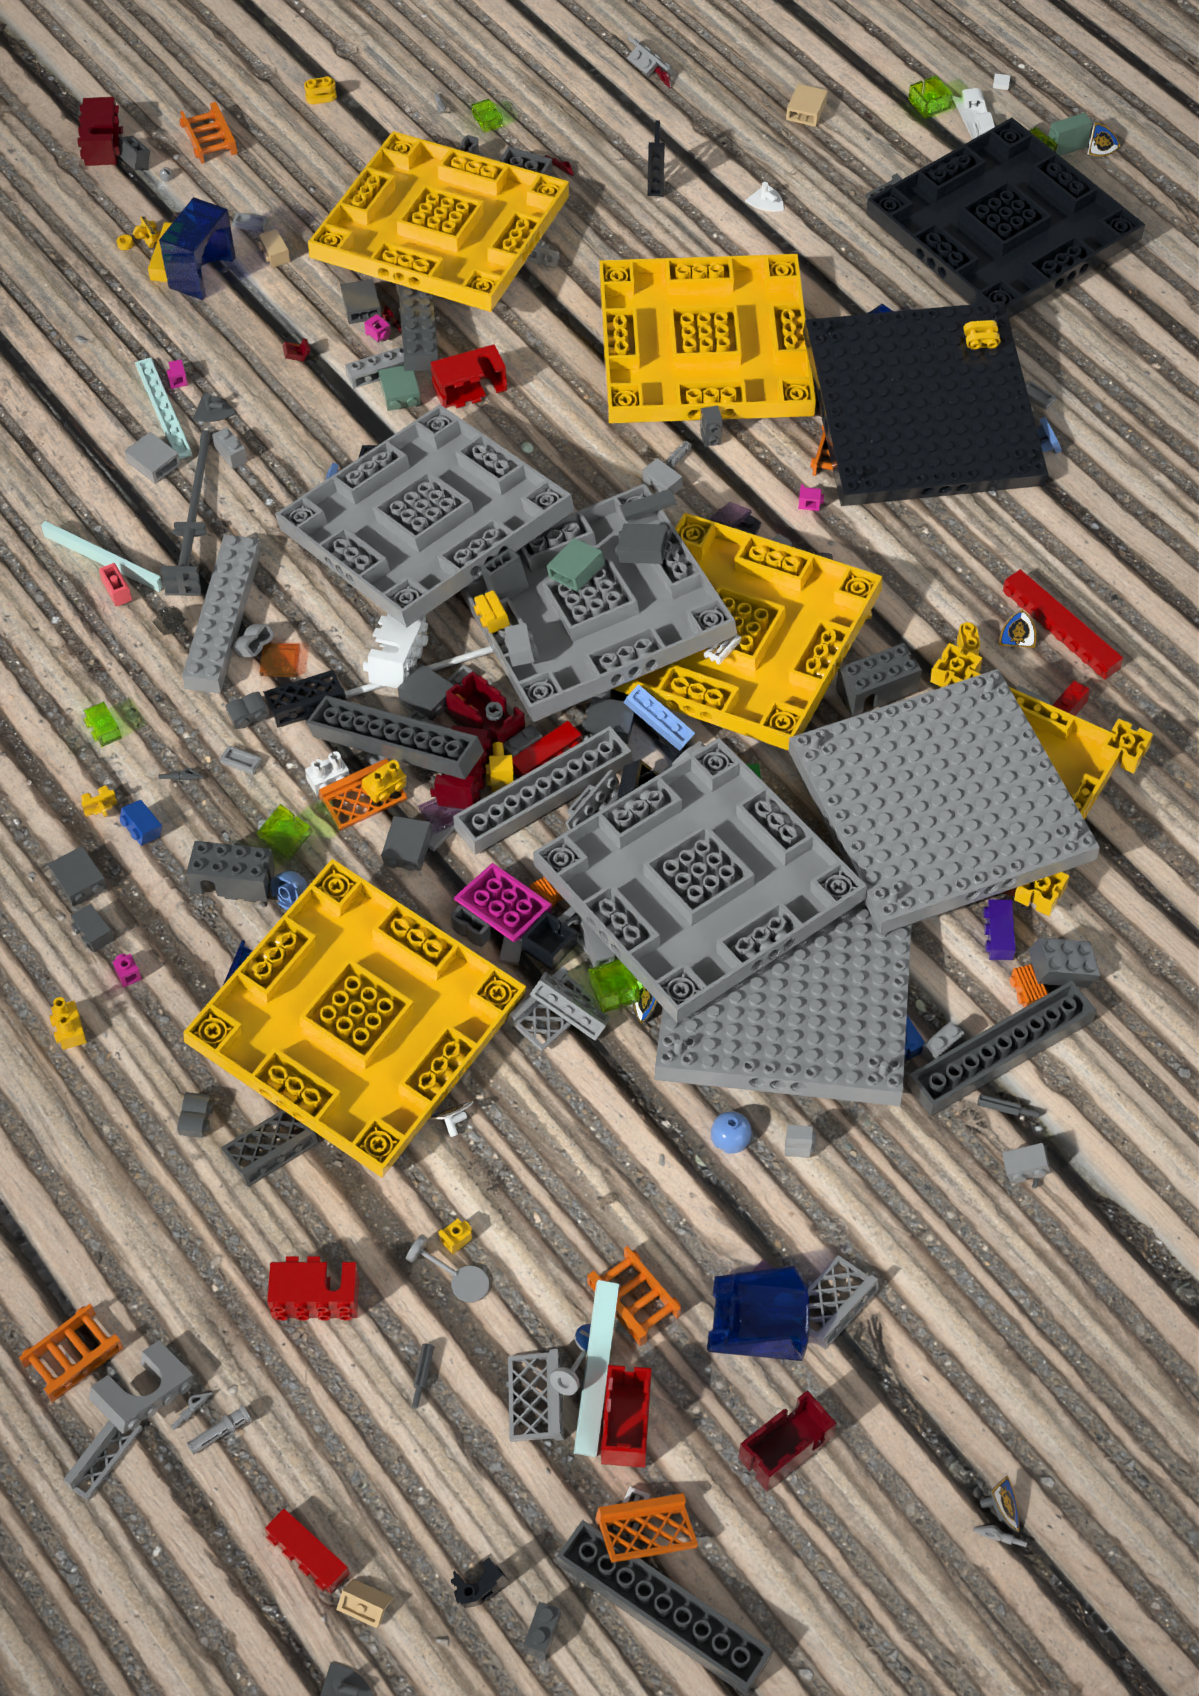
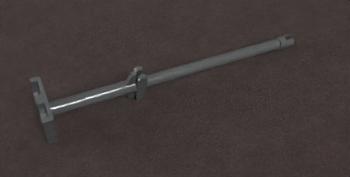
M207 430L201 432L187 522H175V529L172 531L174 535L183 537L179 565L161 566L160 572L163 575L162 582L163 586H165V595L201 596L202 593L197 566H189L194 537L207 534L205 523L196 522L207 452L211 440V432Z

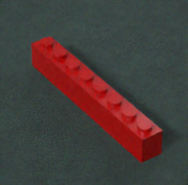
M1019 569L1005 579L1003 586L1005 595L1013 599L1020 608H1023L1033 619H1036L1044 629L1048 630L1058 641L1067 646L1083 663L1090 666L1097 675L1106 680L1121 669L1123 657L1025 572Z

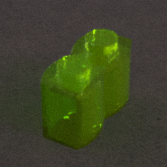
M490 99L471 104L472 115L483 132L502 127L503 116L501 112L496 110L495 103L491 102Z

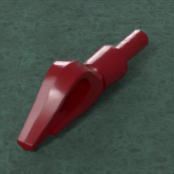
M657 67L655 72L662 82L671 89L669 73L663 72L661 67Z
M551 158L552 165L574 176L568 161L561 162L556 158Z
M385 305L382 315L383 319L391 322L393 327H396L402 333L400 322Z

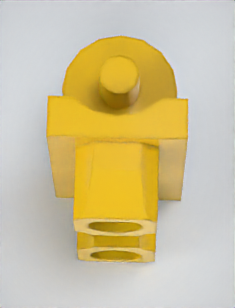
M141 216V225L135 227L133 235L136 239H144L147 246L153 248L154 243L158 241L161 231H156L155 221H148L145 216Z
M105 785L98 789V796L92 797L91 793L81 795V805L85 816L88 817L92 814L98 815L102 813L104 818L107 817L106 811L118 804L113 789L110 790Z

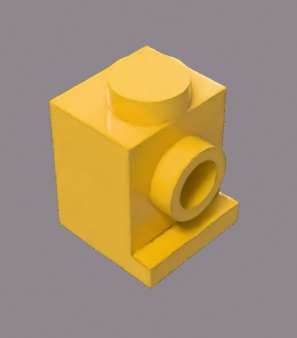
M457 1218L444 1230L441 1229L438 1232L439 1241L454 1255L472 1240V1228L467 1221L461 1222Z

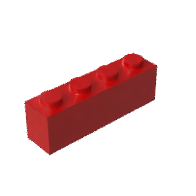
M569 721L565 722L512 758L513 774L519 779L582 742V734Z
M284 1508L265 1527L268 1535L266 1539L274 1547L277 1545L283 1549L282 1554L290 1562L295 1560L299 1564L298 1569L306 1577L310 1574L315 1579L314 1584L321 1591L327 1590L332 1594L349 1576L348 1567Z

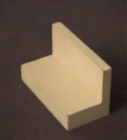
M352 1579L342 1590L336 1610L378 1628L381 1625L385 1609L392 1602L393 1597Z

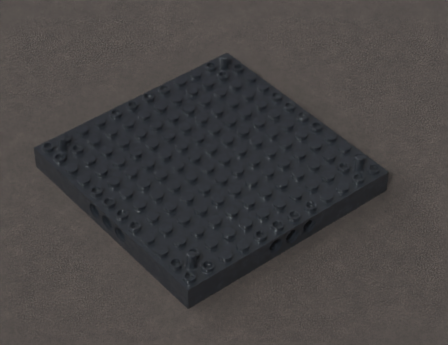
M1012 117L868 198L866 214L969 303L981 304L1004 301L1008 319L1142 239L1145 224Z
M1004 301L805 320L803 336L841 506L1045 485L1049 474ZM989 320L997 322V333H999L1001 340L997 347L992 349H971L967 347V336H965L963 329L966 323Z

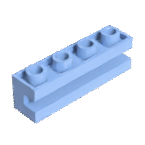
M639 684L624 701V704L679 751L695 734Z

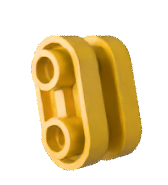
M328 76L307 80L304 83L306 102L309 104H320L334 101L337 98L335 80Z
M972 321L966 323L963 327L964 334L967 336L966 344L968 348L992 349L1001 342L999 333H997L998 326L996 321Z
M970 622L962 623L958 631L957 647L962 648V654L967 655L968 652L979 655L981 644L976 625Z

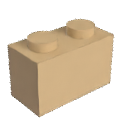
M277 229L259 234L260 242H257L260 252L263 251L265 261L269 262L272 268L290 262L289 250Z

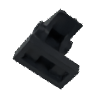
M487 1558L482 1563L484 1565V1574L480 1581L475 1584L465 1583L459 1574L455 1571L453 1572L454 1578L451 1579L452 1585L454 1584V1587H457L454 1590L457 1603H461L464 1608L481 1605L500 1588L505 1589L511 1584L500 1567L492 1559Z

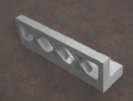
M544 972L530 993V996L593 1040L598 1038L610 1019L607 1014L547 972Z
M109 1420L63 1479L67 1488L88 1501L142 1431V1426L139 1425L135 1428L131 1435L121 1437V1432ZM119 1442L120 1449L118 1452L108 1455L107 1448L109 1445ZM105 1461V1469L102 1472L94 1473L93 1466L96 1462ZM91 1479L92 1486L86 1493L78 1488L83 1480Z

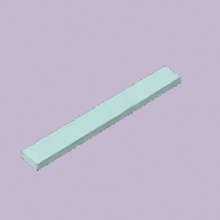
M152 358L135 362L170 447L178 452L179 459L192 456V451Z
M47 521L42 523L41 526L45 537L104 566L115 563L121 574L158 592L163 589L159 575Z
M598 1280L596 1283L574 1454L590 1457L597 1456L619 1284L601 1280Z

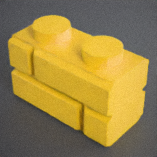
M492 590L485 593V595L482 594L475 597L476 605L473 606L477 616H481L479 618L483 628L487 627L489 633H494L510 625L507 613L495 591Z

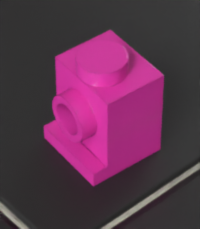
M378 314L364 322L365 334L367 336L370 335L377 342L381 340L386 341L390 337V324Z
M182 360L168 362L169 369L167 370L171 389L188 386Z
M801 484L798 509L819 511L820 504L824 503V494H821V489L804 487V484Z
M120 954L112 961L123 987L142 980L139 969L131 954Z

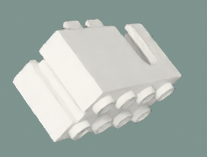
M381 615L378 623L382 627L381 629L375 628L372 635L377 637L375 642H379V646L383 647L382 651L371 649L368 654V662H363V671L368 672L370 683L398 689L411 675V672L416 670L417 659L421 658L423 646H426L428 643L426 615L407 628L391 615Z

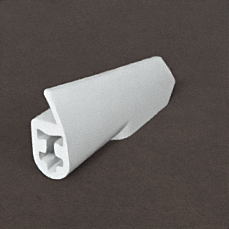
M979 88L963 90L962 98L952 96L972 139L995 127L991 112H987L983 94Z

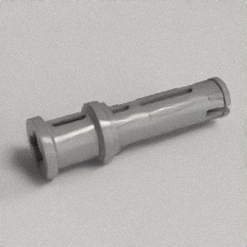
M241 1404L239 1409L230 1415H224L222 1421L187 1442V1445L194 1455L228 1432L234 1433L236 1428L247 1421L251 1422L252 1419L243 1404Z

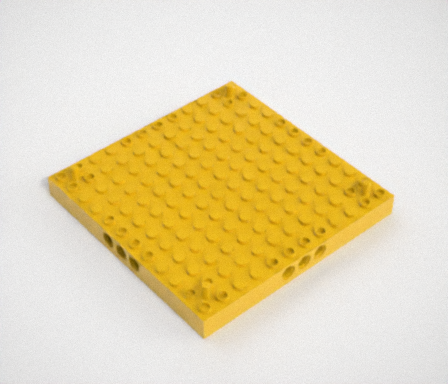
M392 131L308 241L309 257L492 312L569 198V181Z
M798 254L599 260L609 423L700 420L701 408L718 406L722 419L814 416L816 401L813 376L803 336L806 319Z
M684 512L675 530L735 619L737 635L741 636V641L720 665L715 660L714 662L711 661L710 657H704V652L708 649L706 648L612 689L629 695L639 684L668 709L789 750V738L802 734L805 731L838 668L882 591V576ZM720 645L715 649L713 654L719 649Z
M331 859L184 1030V1042L383 1178L507 1020L509 1014L524 998L526 986L351 870Z

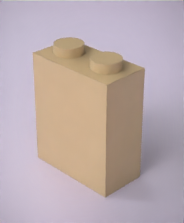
M797 84L787 106L786 120L816 127L827 103L828 90Z

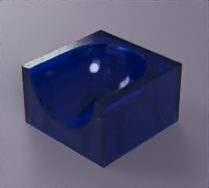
M195 197L191 199L159 239L168 287L200 300L206 297L201 267L209 262L218 260L233 262L236 258L228 209Z

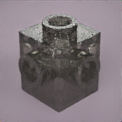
M165 606L158 612L159 615L152 622L163 635H168L181 629V624L186 619L177 607Z

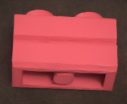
M112 563L99 569L101 581L114 605L118 607L132 600L130 589L117 565Z

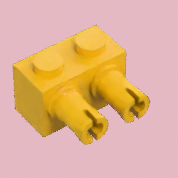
M501 742L493 743V756H489L490 764H486L487 786H491V793L514 781L512 755H504L503 743Z
M393 759L362 779V788L375 804L387 800L390 794L402 790L406 785V775L401 770L399 763Z
M63 997L55 998L53 1001L54 1006L51 1007L53 1015H49L52 1027L56 1026L57 1029L54 1032L56 1043H61L63 1050L87 1043L75 1000L66 1003Z

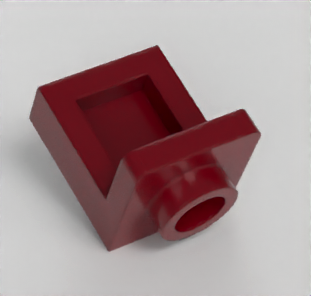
M303 338L301 344L284 342V356L286 359L304 362L306 356L310 354L308 340Z

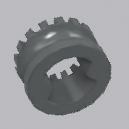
M498 702L489 703L486 706L487 718L491 721L501 719V716H503L502 705Z

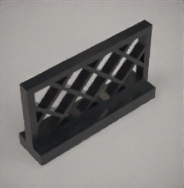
M655 120L654 142H649L647 196L663 197L665 143H660V120Z
M333 670L263 691L277 728L310 718L325 696L347 701L345 691ZM332 677L330 682L323 681L326 678ZM307 684H314L312 688L305 687ZM319 686L326 687L324 691L317 690ZM292 689H296V690H297L294 694L288 692L289 690H292ZM302 691L308 692L306 697L301 696L300 693ZM276 694L279 695L277 699L269 697ZM284 697L291 698L289 702L282 701Z

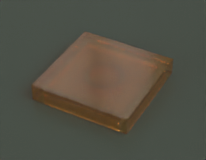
M268 643L263 645L260 676L297 677L300 644Z

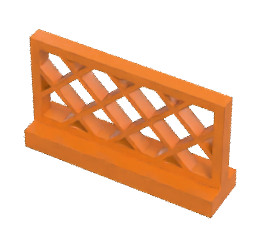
M387 758L319 789V797L327 807L340 831L408 799L402 789L398 791L401 797L397 799L389 797L380 807L373 806L372 799H370L369 804L359 801L361 794L368 795L362 788V779L388 763ZM350 791L358 792L357 799L346 798L347 793ZM333 799L341 800L340 807L331 806L329 801ZM344 802L355 804L352 812L342 809ZM357 805L367 808L366 813L362 815L355 813ZM340 813L349 815V821L341 824L338 819Z
M684 1493L599 1507L595 1521L597 1527L601 1529L611 1563L697 1548L698 1542L685 1508L686 1499ZM681 1514L683 1519L681 1525L669 1519L671 1515ZM650 1518H657L663 1521L660 1528L650 1524ZM635 1521L642 1526L637 1532L628 1527V1523ZM666 1524L677 1530L674 1536L662 1530ZM608 1525H615L620 1528L617 1536L608 1531ZM645 1527L656 1533L652 1540L641 1534ZM623 1531L634 1536L631 1544L619 1538ZM679 1532H682L689 1537L690 1542L683 1543L676 1539ZM659 1535L670 1541L667 1546H661L655 1542ZM639 1539L648 1544L647 1549L640 1550L633 1545ZM618 1543L627 1548L625 1553L615 1554L613 1547Z

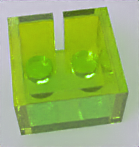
M935 75L925 79L924 82L919 81L911 84L908 100L925 119L951 109L953 93Z
M280 803L256 834L260 840L289 861L313 831L311 826L298 816L295 817L294 813Z
M620 960L588 969L589 984L602 1013L620 1008L619 1004H622L624 1007L640 1002L639 985L634 975Z

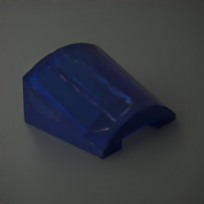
M795 1266L714 1277L713 1296L716 1301L713 1329L708 1333V1352L803 1361L809 1338V1293L807 1285Z

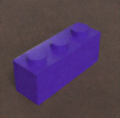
M988 899L987 907L983 908V918H987V923L984 925V935H988V940L985 942V951L989 952V960H1013L1015 936L1012 900Z

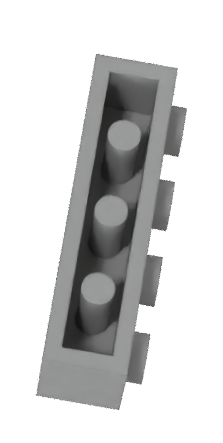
M403 346L345 364L346 375L353 389L379 381L378 370L403 366Z

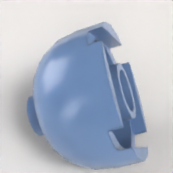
M284 871L277 874L271 879L269 886L273 898L276 896L279 900L278 904L286 910L293 905L308 887L305 878L295 871Z
M734 1111L720 1114L714 1120L711 1127V1140L716 1148L719 1147L728 1154L743 1151L752 1137L751 1125L748 1119Z

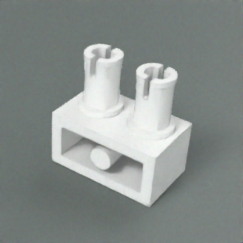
M337 751L333 752V755L330 753L328 759L324 761L317 759L316 763L313 761L311 767L305 769L307 781L316 796L319 795L320 788L350 775L349 769Z

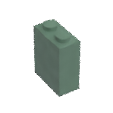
M1085 113L1051 123L1047 146L1060 156L1086 148L1088 146L1092 121Z
M404 365L378 370L387 411L421 405L420 392L414 371H404Z
M573 538L547 565L550 579L578 592L605 563L600 549Z

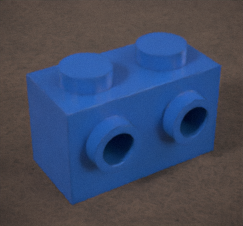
M141 799L121 808L120 823L128 829L132 838L137 840L141 846L160 838L162 824Z

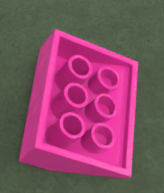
M491 863L454 897L455 901L513 942L521 939L546 911L551 914L552 910L551 903L494 863Z

